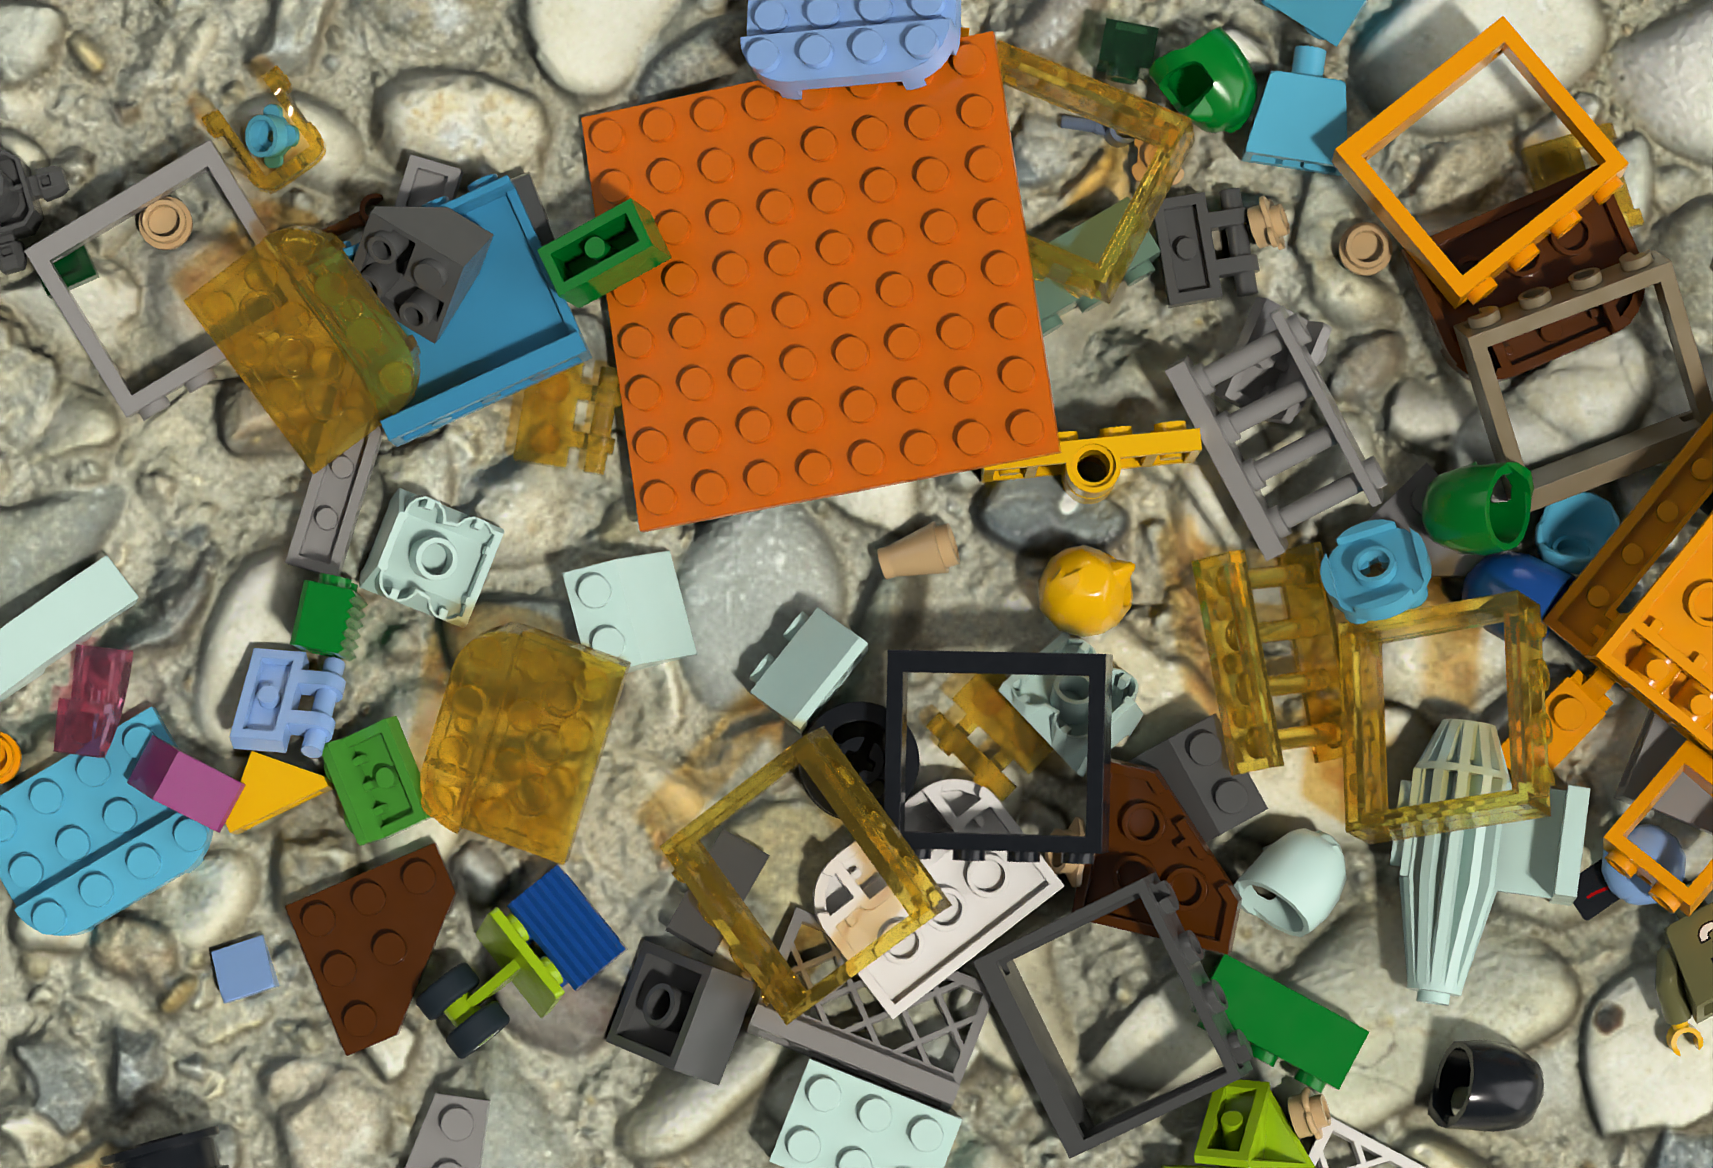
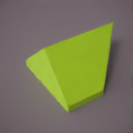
M1239 1079L1212 1092L1194 1152L1195 1163L1242 1168H1316L1273 1095L1270 1082Z

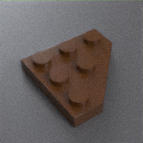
M1111 759L1109 852L1095 854L1094 864L1084 865L1082 883L1080 887H1076L1072 912L1156 872L1160 881L1166 880L1176 894L1179 902V910L1176 911V914L1184 930H1191L1195 934L1202 949L1228 955L1232 952L1242 897L1160 771L1151 767ZM1141 898L1091 921L1096 924L1160 938Z
M432 843L285 906L346 1056L397 1036L401 1031L418 984L422 980L436 946L439 933L457 895L456 888L437 843Z

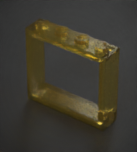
M998 40L997 50L1003 86L1005 84L1158 147L1098 264L1027 234L1034 280L1044 281L1045 278L1064 285L1065 290L1078 299L1084 295L1110 304L1195 142L1192 120L1182 114Z
M1516 590L1407 610L1388 619L1368 621L1364 624H1354L1349 621L1338 623L1346 833L1368 844H1376L1551 816L1550 786H1555V778L1548 765L1547 745L1552 742L1553 729L1545 706V691L1550 686V674L1547 664L1543 660L1542 638L1546 637L1547 626L1541 623L1540 604ZM1504 622L1512 790L1388 809L1382 644Z
M824 726L804 735L659 846L675 868L671 872L678 881L686 883L698 900L697 906L701 916L709 925L718 928L730 945L729 952L733 961L740 969L750 973L762 990L761 997L766 1006L772 1004L786 1025L807 1013L952 906ZM799 765L803 766L909 914L908 917L809 990H806L701 842L707 835Z

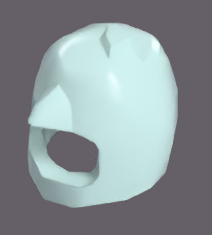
M1306 828L1290 831L1276 842L1263 847L1262 854L1234 884V887L1242 897L1241 909L1246 913L1257 916L1275 929L1297 937H1303L1310 933L1329 916L1339 901L1347 880L1345 858L1339 843L1333 836L1320 830L1313 832ZM1252 885L1269 890L1277 896L1272 900H1268L1258 895Z

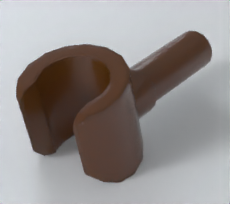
M378 193L368 194L360 202L358 212L317 231L321 242L325 243L353 229L357 230L365 227L369 218L365 213L366 208L380 203L383 200V196Z

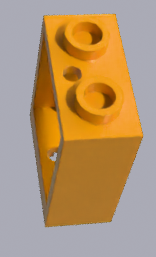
M1687 738L1603 837V849L1608 852L1605 857L1606 861L1616 871L1628 879H1631L1636 874L1652 888L1648 894L1661 907L1672 914L1679 909L1690 917L1713 890V859L1692 884L1687 887L1627 839L1629 834L1682 772L1713 797V757Z

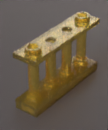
M1321 542L1287 549L1286 552L1277 556V566L1248 569L1245 550L1228 551L1192 561L1231 776L1284 766L1283 750L1312 746L1315 763L1360 754L1333 605L1327 596L1320 575L1321 562L1324 558ZM1282 587L1288 618L1258 622L1252 590ZM1292 640L1298 672L1268 675L1262 643ZM1302 693L1308 725L1278 729L1272 697Z

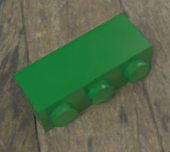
M1221 953L1208 978L1209 980L1215 979L1223 989L1228 1001V1009L1225 1010V1013L1233 1029H1240L1246 1036L1251 1046L1253 1057L1271 1067H1274L1278 1059L1297 1068L1293 1079L1319 1093H1322L1326 1085L1339 1090L1369 1031L1233 957ZM1193 1005L1190 1011L1198 1015ZM1200 1019L1197 1026L1206 1031Z

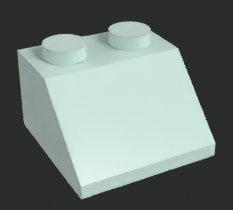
M670 551L614 559L562 573L589 677L593 682L697 655Z
M818 607L810 617L802 611L783 634V637L789 641L788 645L777 658L768 653L749 677L756 684L750 691L751 695L801 735L868 653V643Z

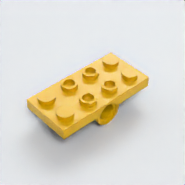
M1168 421L1154 424V430L1150 431V433L1133 434L1132 426H1116L1100 429V435L1097 438L1080 440L1078 439L1077 431L1058 432L1061 447L1060 454L981 468V482L1061 475L1064 490L1069 497L1082 504H1095L1104 500L1111 493L1121 469L1194 463L1202 451L1200 428L1187 429L1186 421ZM1086 461L1097 463L1103 469L1105 478L1099 482H1088L1080 476L1077 466Z

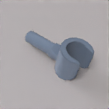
M1129 112L1118 113L1109 120H1094L1063 115L1061 128L1103 135L1111 146L1122 148L1132 143L1135 139L1119 137L1115 131L1116 122L1135 124L1138 122V119Z

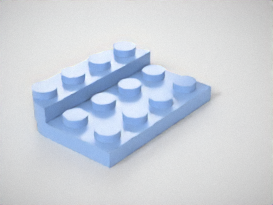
M748 0L747 36L740 37L741 49L747 63L757 78L767 87L778 91L782 98L802 100V90L889 82H902L906 90H914L926 86L925 78L940 69L951 54L957 55L961 37V0Z

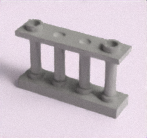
M1284 305L1275 309L1271 314L1277 327L1274 331L1207 366H1204L1203 363L1194 366L1189 355L1170 364L1165 370L1194 427L1200 428L1201 440L1266 562L1286 552L1289 544L1286 536L1292 534L1291 528L1362 491H1364L1373 508L1382 503L1384 493L1381 488L1388 485L1387 479L1376 458L1371 456L1365 459L1305 344L1311 342L1312 338L1301 316L1297 312L1289 316ZM1286 348L1289 349L1302 377L1231 414L1227 410L1219 413L1210 396L1211 393L1216 391L1215 385ZM1311 396L1315 398L1328 423L1327 425L1257 461L1252 457L1244 460L1235 443L1241 439V432ZM1339 444L1353 470L1352 473L1281 509L1278 505L1269 507L1260 490L1267 486V479Z

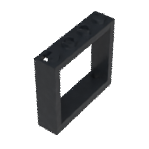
M888 650L883 848H899V859H931V849L953 850L952 860L985 861V851H1007V862H1040V852L1062 853L1061 863L1094 864V854L1108 853L1113 655ZM908 672L1089 676L1086 836L905 831Z

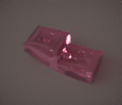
M76 644L71 698H59L53 752L105 758L113 741L124 707L134 650Z

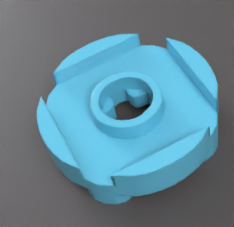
M1385 519L1370 520L1348 528L1336 538L1338 546L1331 552L1329 558L1325 553L1321 562V580L1330 602L1335 608L1343 612L1346 620L1354 624H1364L1368 621L1394 617L1408 609L1421 606L1428 597L1427 585L1431 579L1432 565L1425 543L1421 536L1411 528L1410 532L1406 529L1397 528L1395 521ZM1376 563H1380L1383 569H1387L1376 577L1365 576L1371 573L1370 566Z

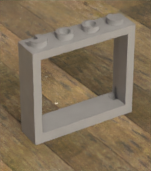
M211 140L206 141L24 250L126 418L133 417L139 413L143 421L156 413L163 411L171 405L166 396L184 385L189 393L198 390L217 378L213 370L214 367L230 358L236 366L263 350L259 343L261 339L276 330L284 338L308 323L309 320L305 313L314 308L221 153ZM210 170L289 301L133 394L53 263Z

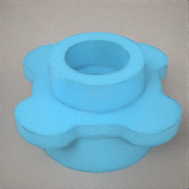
M277 104L267 105L263 110V115L254 116L247 124L245 130L247 148L254 156L264 158V163L268 168L281 167L284 162V155L291 147H295L298 144L300 138L298 128L286 121L283 117L282 108Z

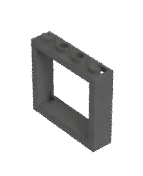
M1156 872L973 961L1069 1159L1239 1080L1253 1070L1249 1061L1253 1058L1251 1046L1240 1029H1233L1225 1013V1010L1228 1009L1226 995L1215 979L1209 980L1200 962L1204 959L1202 947L1191 930H1184L1176 914V911L1179 910L1176 894L1166 880L1160 881ZM1141 898L1223 1065L1094 1125L1013 959Z

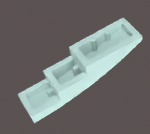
M107 555L0 628V702L41 676L46 667L89 640L92 632L136 604L139 598Z

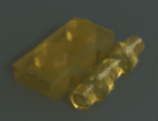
M583 362L526 388L513 460L567 470L571 449L586 452L583 472L603 476L607 455L612 456L614 451L615 439L611 438L615 408H621L617 368L601 366L597 386L582 384L585 369ZM579 402L594 405L590 433L574 431Z
M976 674L952 698V701L966 716L955 726L939 712L925 727L940 741L937 746L948 757L953 753L975 775L972 778L973 782L988 788L1003 802L1017 786L1002 771L1014 761L1029 775L1054 749L999 692L1002 683L1008 679L1004 674ZM977 727L1001 748L991 760L968 739Z

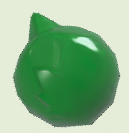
M1220 26L1187 47L1172 49L1157 58L1149 69V77L1178 113L1203 131L1214 134L1223 131L1233 133L1240 129L1250 117L1257 98L1258 84L1249 61L1235 41Z
M1474 461L1469 465L1438 475L1429 483L1422 503V522L1429 538L1444 548L1470 555L1485 556L1517 547L1525 536L1530 520L1531 500L1534 490L1531 470L1517 462L1478 465ZM1505 475L1512 486L1511 499L1507 502H1492L1490 498L1493 488L1498 479Z

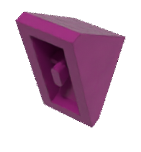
M154 735L149 740L127 781L129 785L149 798L219 833L245 787V784Z

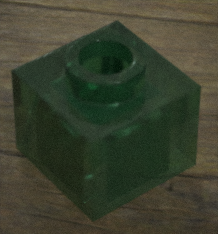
M1106 18L1096 71L1106 72V79L1120 84L1135 85L1138 79L1148 80L1159 28Z

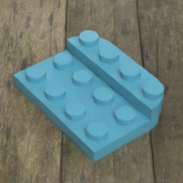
M149 707L0 795V879L16 905L14 910L27 925L40 933L55 936H76L90 932L98 924L185 873L192 872L205 860L204 856L210 847L213 837L212 829L149 798L127 783L152 735L178 748L155 707Z

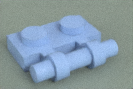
M254 648L229 736L233 748L286 753L291 735L304 737L301 747L302 754L310 758L321 757L325 743L329 742L333 737L336 722L332 715L335 704L342 700L346 687V681L343 678L344 661L336 657H328L324 660L322 671L308 670L310 663L306 652ZM301 695L315 697L311 711L298 710Z

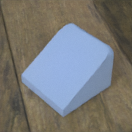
M264 935L211 952L224 1004L280 986Z

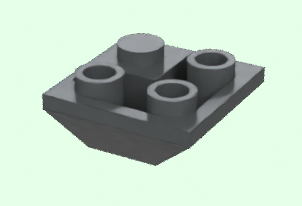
M376 206L370 212L344 290L435 344L440 339L479 275L494 234L448 207Z

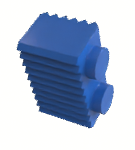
M560 865L554 866L507 905L508 909L528 932L529 940L526 943L530 945L535 941L560 972L563 978V983L560 984L562 988L569 983L575 991L579 990L628 950Z

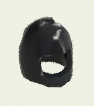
M1490 1040L1454 1041L1446 1050L1439 1064L1435 1083L1429 1095L1428 1115L1438 1126L1448 1129L1484 1132L1517 1129L1530 1122L1538 1109L1544 1095L1543 1071L1538 1062L1532 1057L1508 1044ZM1457 1087H1469L1461 1110L1454 1115L1451 1107L1454 1089Z

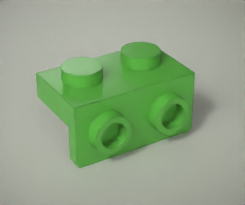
M397 716L385 718L345 738L325 743L322 753L325 774L334 785L344 809L345 823L351 833L354 834L360 846L387 839L437 816Z

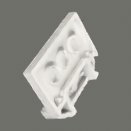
M962 779L940 780L924 787L905 801V831L1024 834L997 797L984 786ZM883 818L834 856L823 867L816 880L812 898L814 913L820 928L826 933L888 1016L893 1020L1062 889L1064 884L1041 854L1040 862H1007V851H985V861L952 860L953 850L931 849V859H899V848H883Z

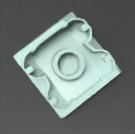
M399 488L388 502V509L366 564L360 571L359 587L465 628L503 537L504 529L475 516H470L444 506L439 501L427 496L416 495Z
M1063 632L1039 653L1096 654L1094 647L1083 639L1072 638L1068 633ZM1113 668L1111 749L1127 735L1131 736L1144 715L1135 702L1138 693L1137 680L1125 670ZM1010 676L1002 683L999 692L1078 775L1084 777L1087 772L1089 676Z

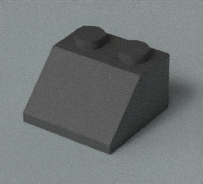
M1216 713L1127 761L1160 771L1205 842L1268 809Z
M644 940L606 1042L674 1071L719 1086L757 983Z

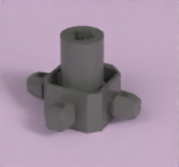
M0 150V271L5 275H9L26 269L27 255L24 252L25 245L22 241L18 240L35 235L41 226L44 215L39 199L44 198L46 202L64 196L70 189L62 167L48 166L35 169L36 175L32 176L30 168L20 158L5 150Z

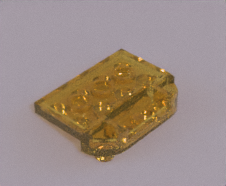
M289 226L262 238L263 240L183 301L314 475L381 426V420L397 414L412 401L416 395L415 391L420 378L419 354H421V351L414 336L410 335L407 337L343 251L347 247L343 241L333 233L328 234L314 227Z
M509 622L507 625L493 627L480 633L461 650L452 667L421 770V804L424 812L454 833L458 834L464 828L564 865L569 860L631 662L523 623Z

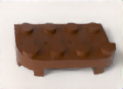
M1599 165L1430 237L1458 271L1464 275L1596 170ZM1614 194L1601 205L1593 199L1580 209L1578 213L1582 216V219L1577 225L1559 239L1553 233H1550L1536 245L1541 252L1531 262L1517 272L1510 266L1494 278L1498 284L1497 288L1486 298L1480 299L1474 305L1469 300H1466L1455 309L1404 248L1400 250L1443 348L1440 352L1452 369L1464 379L1470 381L1453 326L1467 321L1469 317L1480 314L1479 308L1497 306L1499 309L1517 302V297L1529 289L1536 287L1552 289L1568 283V277L1577 271L1593 267L1602 270L1620 263L1619 258L1625 253L1639 254ZM1645 288L1488 347L1498 382L1520 375L1622 330L1632 322L1638 313L1644 299Z

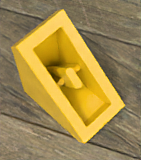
M251 751L240 781L245 784V787L225 824L229 833L238 835L335 787L325 776Z

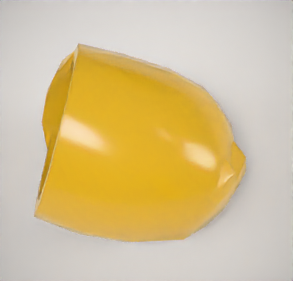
M1086 545L1065 548L1050 559L1038 580L1039 609L1059 631L1080 637L1103 634L1117 626L1131 608L1133 601L1131 575L1135 570V564L1129 561L1117 560L1101 550Z

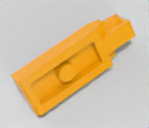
M1598 667L1588 677L1579 669L1569 678L1565 677L1501 743L1508 772L1522 785L1538 786L1606 715L1605 712L1613 704L1605 693L1616 682Z

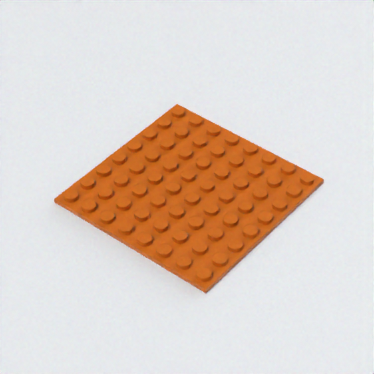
M993 31L961 37L957 55L951 54L940 69L925 78L926 86L914 90H906L902 82L802 90V100L782 98L778 91L767 87L760 80L581 117L595 217L631 198L651 212L672 257L668 261L606 294L640 532H649L1061 453L997 43Z

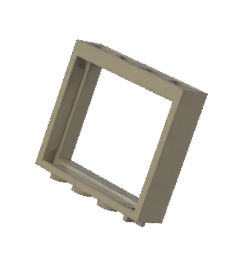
M1649 249L1636 255L1631 252L1625 253L1619 258L1620 263L1602 270L1593 267L1577 271L1568 277V283L1552 289L1548 287L1529 289L1521 293L1517 297L1518 301L1499 309L1497 306L1479 308L1480 314L1469 317L1467 321L1453 326L1495 462H1517L1524 466L1488 347L1654 285L1691 410L1531 470L1534 490L1530 512L1675 458L1713 411V401L1672 261L1656 250L1650 251ZM1502 475L1500 478L1507 500H1510L1512 486L1508 478Z

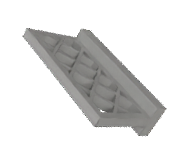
M796 907L747 1032L949 1112L992 1003L983 981L958 971L952 973L944 980L950 984L941 988L937 985L931 992L925 994L900 1014L912 1042L896 1049H890L880 1044L872 1026L890 1017L886 1012L868 1017L857 992L858 989L865 987V984L862 980L853 983L841 956L842 954L826 933L823 932L831 951L803 963L794 943L801 924L821 932L823 931L817 922L815 914ZM791 953L796 966L783 971ZM835 959L846 987L818 998L806 970ZM800 973L811 1001L794 1009L772 1002L771 999L778 982ZM960 987L982 995L975 1015L954 1023L942 996ZM850 993L862 1021L845 1029L830 1025L822 1005ZM935 998L947 1027L919 1038L907 1010ZM815 1008L820 1020L803 1013ZM971 1025L963 1044L958 1030ZM865 1028L870 1040L853 1033ZM951 1034L959 1052L953 1072L951 1073L931 1065L923 1045ZM916 1049L920 1060L903 1053Z

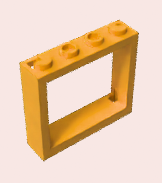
M1504 16L1499 18L1334 150L1331 161L1455 309L1466 300H1469L1474 305L1480 299L1486 298L1498 286L1494 280L1496 276L1509 266L1515 272L1526 266L1541 252L1536 245L1550 233H1553L1559 239L1570 231L1582 219L1578 211L1593 199L1599 205L1610 199L1611 195L1624 185L1619 178L1623 176L1629 165L1623 155ZM1504 53L1596 161L1599 167L1462 275L1367 163V160Z

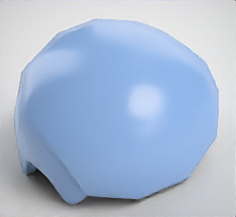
M1638 824L1627 839L1682 882L1685 878L1686 855L1678 839L1658 825ZM1603 849L1601 872L1610 891L1628 904H1656L1657 902L1648 894L1652 887L1636 874L1631 879H1628L1616 871L1606 861L1605 857L1608 852Z

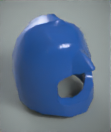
M1514 551L1486 555L1467 573L1462 585V604L1468 607L1470 615L1486 631L1509 644L1534 652L1551 632V629L1541 622L1542 619L1576 579V576L1529 554Z

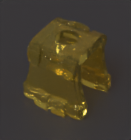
M279 66L273 67L261 75V77L310 146L268 176L264 174L217 107L201 118L207 128L206 130L215 140H225L249 174L247 177L252 184L261 192L269 193L270 195L285 188L321 162L326 154V145L315 125L307 120L290 96L293 86L288 76L283 73Z

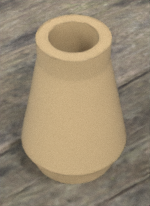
M933 521L891 545L877 549L881 570L886 580L901 576L949 573V567L960 564L957 543L949 523L937 526Z

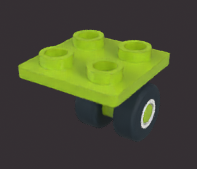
M498 907L487 914L475 935L502 970L471 995L470 993L479 985L480 979L467 963H460L437 979L416 999L417 1006L427 1019L435 1020L445 1014L455 1026V1029L447 1036L446 1043L460 1059L466 1058L509 1023V1015L497 1001H491L482 1008L480 1005L511 981L540 1018L550 1013L565 993L560 986L563 983V978L556 966L547 957L543 956L539 959L526 943L529 940V935L522 923L511 913L505 916Z

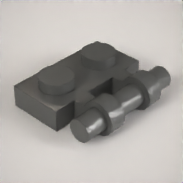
M1240 188L1220 191L1222 211L1208 213L1205 192L1151 201L1150 205L1157 245L1161 250L1159 257L1168 308L1221 300L1223 295L1220 278L1234 277L1238 297L1258 293L1255 273L1260 271L1258 257L1255 254H1251L1247 226L1250 225L1247 208L1243 207ZM1226 230L1230 258L1216 260L1212 231Z

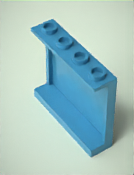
M497 174L484 176L468 185L469 193L451 201L448 196L439 197L421 206L448 207L494 234L479 275L440 339L435 344L344 290L359 243L353 246L350 241L335 244L321 253L322 260L311 264L314 273L322 281L383 420L380 422L386 436L396 447L593 358L568 302L558 296L537 249L541 248L542 244L516 186L508 175L502 178H498Z

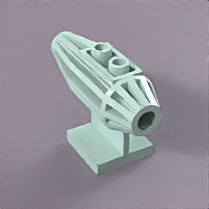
M1442 719L1413 769L1412 781L1401 780L1397 812L1407 813L1405 834L1394 833L1390 865L1400 867L1399 884L1407 989L1417 991L1416 1001L1449 1006L1450 996L1462 995L1468 972L1497 892L1547 898L1549 903L1571 906L1577 898L1591 788L1568 785L1566 790L1511 783L1496 726L1488 723L1463 719Z

